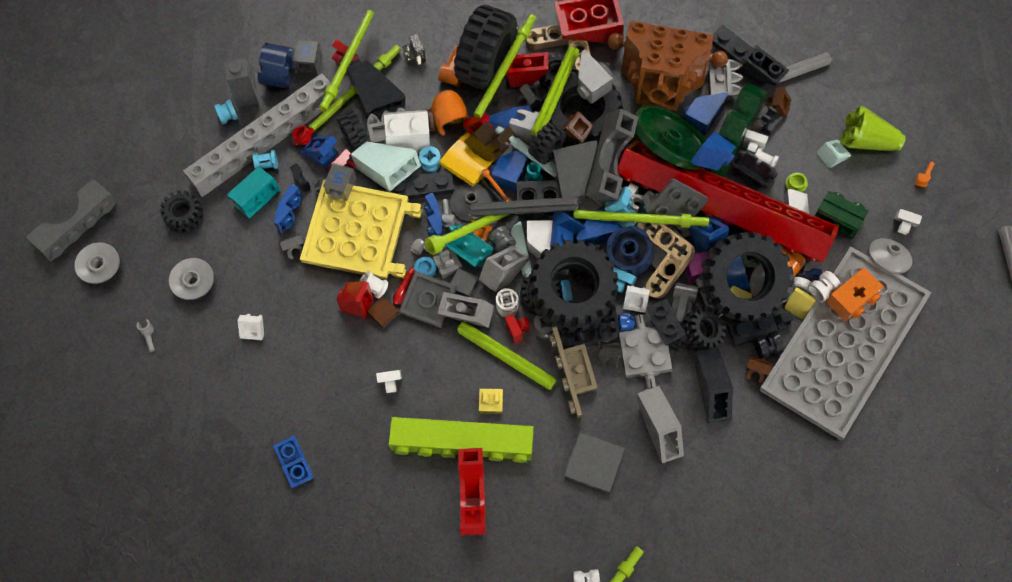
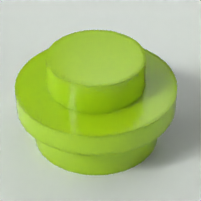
M793 173L787 177L785 186L787 189L803 193L808 186V182L803 174Z

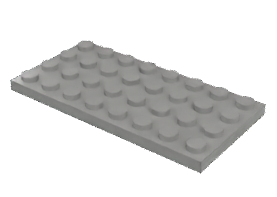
M853 247L849 248L833 274L838 278L842 286L865 267L884 286L879 293L881 298L872 306L868 303L864 307L865 311L857 319L852 317L847 322L826 303L827 300L823 303L816 300L759 390L841 441L846 436L932 293L900 274L882 270L875 265L869 256Z

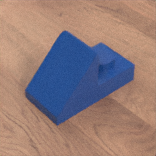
M332 135L313 136L311 141L300 152L322 167L327 168L326 166L338 155V151L333 147L337 140Z
M564 211L554 212L550 247L557 242L561 246L564 240H571L573 243L574 234L584 230L586 227Z

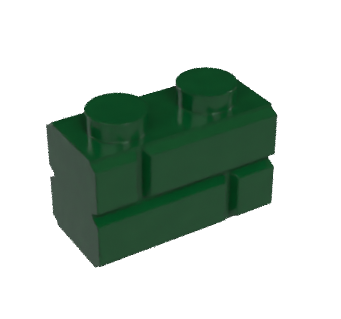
M828 191L815 216L839 226L838 232L854 239L869 211L861 203H852L846 200L841 193Z

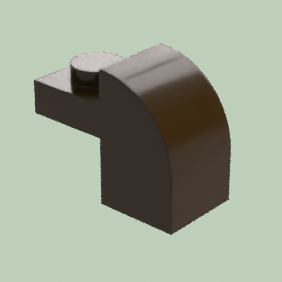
M486 121L475 129L464 142L477 156L487 161H495L509 148L508 145L511 143L509 138L515 132L508 126L497 134Z

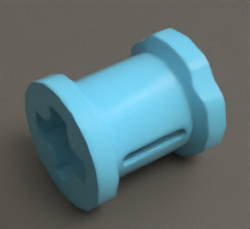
M271 150V153L259 155L253 153L255 169L258 166L262 169H278L275 150Z

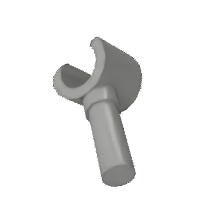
M443 199L442 225L444 227H451L455 223V215L449 214L448 200Z
M421 239L415 240L411 245V251L416 255H420L423 250L428 252L425 242Z
M146 319L148 324L145 328H142L138 322L137 329L145 337L149 352H154L155 349L151 334L154 331L152 324Z

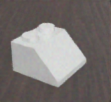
M427 110L383 113L386 145L414 149L417 154L423 148L430 146Z

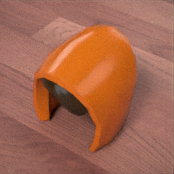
M445 90L438 93L433 99L431 110L434 123L442 136L445 134L444 124L461 123L463 119L465 121V119L469 118L466 106L456 92Z

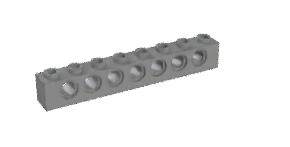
M321 73L183 170L190 184L203 197L253 161V153L258 155L265 153L292 134L298 126L306 124L323 112L319 109V106L324 98V91L331 82ZM337 96L334 100L331 101L330 105L338 99Z

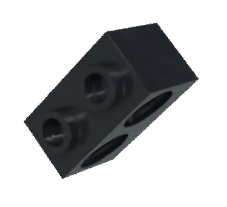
M559 180L517 182V201L526 198L532 200L549 197L553 199L561 198ZM554 212L524 213L517 215H523L526 217H530L535 214L553 216Z

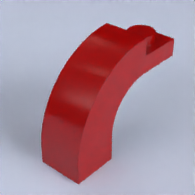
M483 448L459 449L461 535L486 534Z

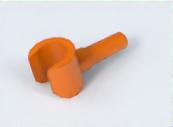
M929 162L924 174H917L915 185L927 186L931 179L930 174L935 165L934 162Z

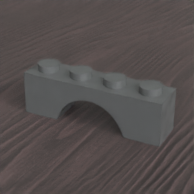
M623 109L606 114L586 196L602 203L618 200L623 180L618 175V161L624 147L634 137L638 116Z
M91 179L77 192L79 205L77 211L69 220L60 224L42 222L26 236L32 245L50 262L59 257L70 244L76 242L88 228L93 227L104 214L110 212L113 206L117 204L111 194L95 179Z

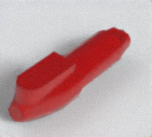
M410 268L406 272L401 284L394 293V305H402L415 272L414 268Z

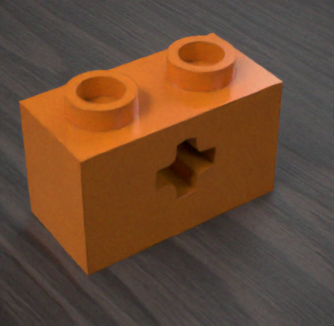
M864 267L835 290L826 303L847 322L852 317L857 319L865 311L864 307L868 303L871 306L874 305L881 298L879 293L884 286Z

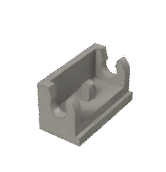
M523 109L517 110V114L525 116V119L520 121L511 118L509 127L515 132L513 134L515 138L518 137L529 146L534 141L531 130L539 112L535 111L533 113Z

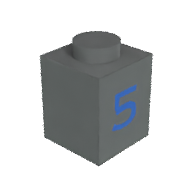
M298 40L294 57L297 73L318 74L322 54L319 42Z
M336 163L332 164L323 185L329 198L337 201L340 199L348 200L357 179L354 169Z

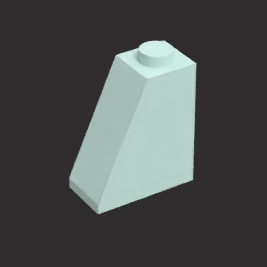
M366 141L351 153L356 169L389 192L421 166L417 152L409 148Z

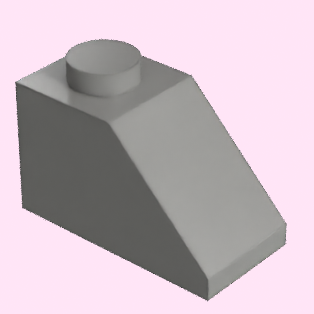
M583 50L581 53L577 90L583 99H587L592 104L612 90L613 78L586 50Z
M512 245L486 259L479 280L496 292L511 283L529 261L530 257Z
M443 292L438 314L468 324L489 328L494 306L481 299Z

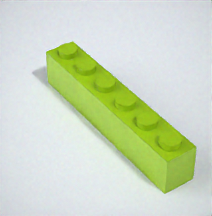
M392 417L389 446L391 451L399 455L416 452L420 456L429 457L432 454H441L445 458H455L456 455H459V449L483 448V457H489L491 461H502L503 458L512 459L513 462L525 463L527 460H532L534 426Z

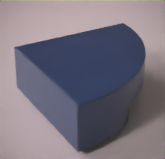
M812 268L810 271L799 272L795 277L805 278L812 283L814 280H819V276L822 275V269Z

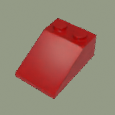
M563 0L554 2L562 39L604 43L608 42L609 36L613 33H619L622 36L624 34V23L618 0Z

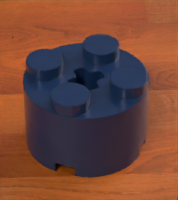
M265 43L262 46L259 58L261 72H258V83L289 89L291 85L289 73L290 70L294 71L295 68L294 48Z
M637 226L619 228L608 239L607 254L616 268L634 276H639L651 266L654 259V249L648 234L643 229ZM634 248L635 251L633 253L630 252L629 254H627V250H632Z

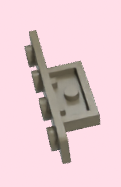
M553 326L549 339L552 348H557L558 356H555L558 370L563 369L565 377L561 378L564 391H569L571 400H568L571 414H576L577 419L582 418L577 395L598 389L586 346L582 344L563 350L557 326Z

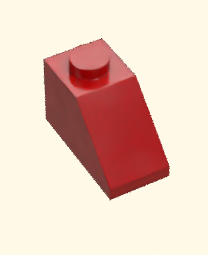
M549 53L516 55L506 72L510 87H523L525 84L532 86L548 72Z
M366 281L346 283L344 289H341L337 295V303L340 310L366 319L367 310L371 308L374 301L369 283Z

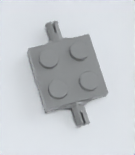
M639 315L635 316L637 329L619 333L626 378H645L647 389H651L650 382L652 388L656 387L655 376L661 373L672 372L668 345L665 346L656 327H646L645 316L640 315V323Z

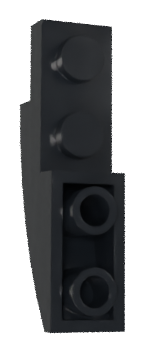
M723 24L712 34L714 35L712 45L719 51L725 52L728 59L741 63L742 67L738 70L750 77L767 84L776 85L789 72V69L758 45L754 48Z

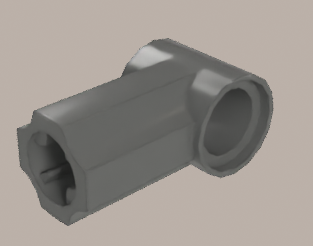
M676 282L672 296V310L682 325L685 324L682 321L683 318L687 317L686 314L691 312L692 306L694 307L698 287Z

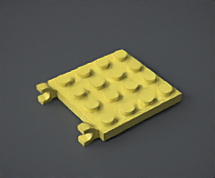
M323 179L300 261L302 263L361 275L369 270L377 278L387 280L388 274L403 279L406 274L405 265L392 263L404 215L408 214L411 217L420 219L422 214L421 204L408 203V196L359 186H353L347 201L342 199L339 201L333 200L325 192L323 187L325 180Z

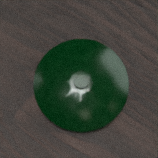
M646 105L639 108L635 116L639 117L635 132L650 150L676 166L691 170L704 168L690 162L707 140L693 124L680 115L662 107Z

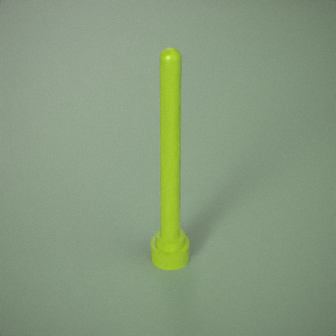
M510 214L485 216L446 235H432L425 239L426 249L431 255L437 254L442 251L445 244Z

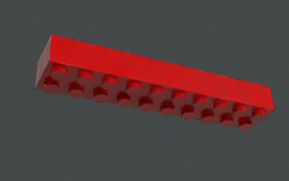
M637 140L624 150L617 169L622 179L630 182L636 181L647 190L654 189L661 192L671 179H676L708 197V202L701 208L703 214L710 217L717 216L724 223L731 226L738 225L747 233L755 232L761 233V236H768L773 239L774 244L784 245L785 249L793 253L800 252L805 254L806 258L814 262H824L839 228L835 224L703 168L691 170L676 166L664 160L644 143Z

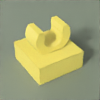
M480 389L479 414H502L503 389Z

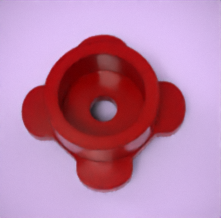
M304 125L298 126L292 133L293 145H307L311 141L314 129L312 127L307 129Z

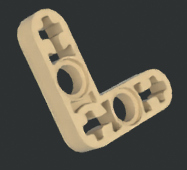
M559 24L530 29L531 33L528 39L525 40L526 46L532 50L568 45V48L571 46H581L590 54L587 41L562 39ZM551 33H558L560 37L558 39H551L549 35ZM579 53L575 62L576 74L580 69L581 53Z
M638 223V227L648 234L650 240L668 253L646 284V289L650 290L649 296L660 299L667 295L694 257L695 249L691 243L664 224L650 223L658 230L657 233H654L649 229L647 230L646 223ZM670 233L672 237L670 243L663 245L661 243L662 235ZM678 244L686 248L687 255H681V252L674 248V246ZM668 264H674L676 267L675 273L671 276H667L665 273V268ZM661 275L663 278H666L669 281H662L663 279H660L659 276ZM654 284L659 285L661 288L660 292L655 291Z

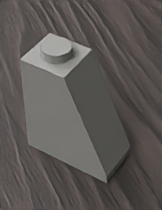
M660 386L637 393L640 412L661 463L684 456L681 425Z

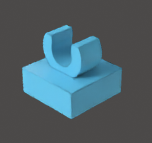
M627 186L620 189L618 200L607 202L604 209L607 212L630 213L628 208L633 206L629 200L632 194L631 190Z
M616 267L613 272L618 274V292L623 293L626 283L634 285L637 279L636 276Z

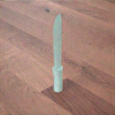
M499 126L495 131L499 134L504 128ZM513 135L509 138L511 146L518 149L533 162L538 163L550 175L556 177L557 168L553 162H547L545 165L541 164L528 154L529 146L522 142L521 139L515 138Z
M518 222L513 226L511 235L516 240L515 247L529 256L521 222ZM530 259L521 269L522 276L528 278L532 271Z

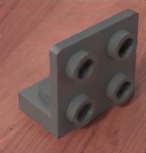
M671 179L659 194L647 191L643 196L646 213L671 216L691 214V217H694L708 202V197L676 179ZM671 225L681 231L684 229L681 225Z

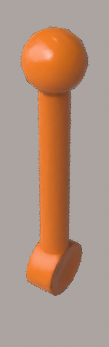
M483 169L482 176L487 177L504 201H511L491 177L490 171Z

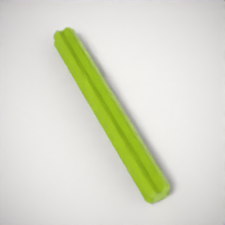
M572 46L568 48L532 127V136H537V132L549 123L578 58L579 50Z
M462 322L457 330L460 335L543 387L551 390L556 384L555 377L466 322Z

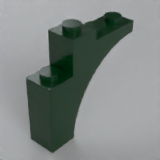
M750 83L740 90L732 110L727 113L719 131V135L736 146L732 152L733 155H736L747 130L760 111L768 91ZM732 161L728 166L723 164L719 170L706 167L704 169L725 178Z

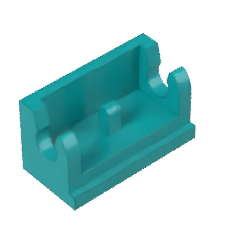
M258 166L230 191L227 196L235 203L234 206L250 219L280 191V188L275 179Z
M452 225L449 229L452 232L463 227V225ZM473 232L445 244V246L474 267H483L486 259L494 250V247Z

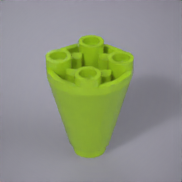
M858 106L853 113L849 112L845 118L847 126L840 138V144L845 145L847 148L880 151H900L906 139L900 130L864 106Z

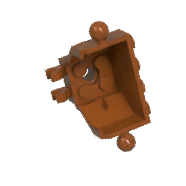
M630 21L626 39L619 33H613L608 38V46L611 49L619 50L624 47L621 72L633 85V92L636 94L635 104H641V107L653 105L670 111H677L678 104L683 102L684 96L704 85L708 62H711L717 68L724 67L728 62V56L723 51H716L711 54L714 35L704 32Z

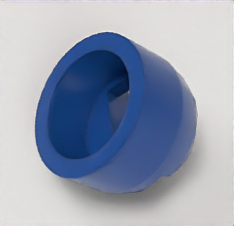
M626 313L618 314L619 331L626 332L632 330L635 326L632 315Z

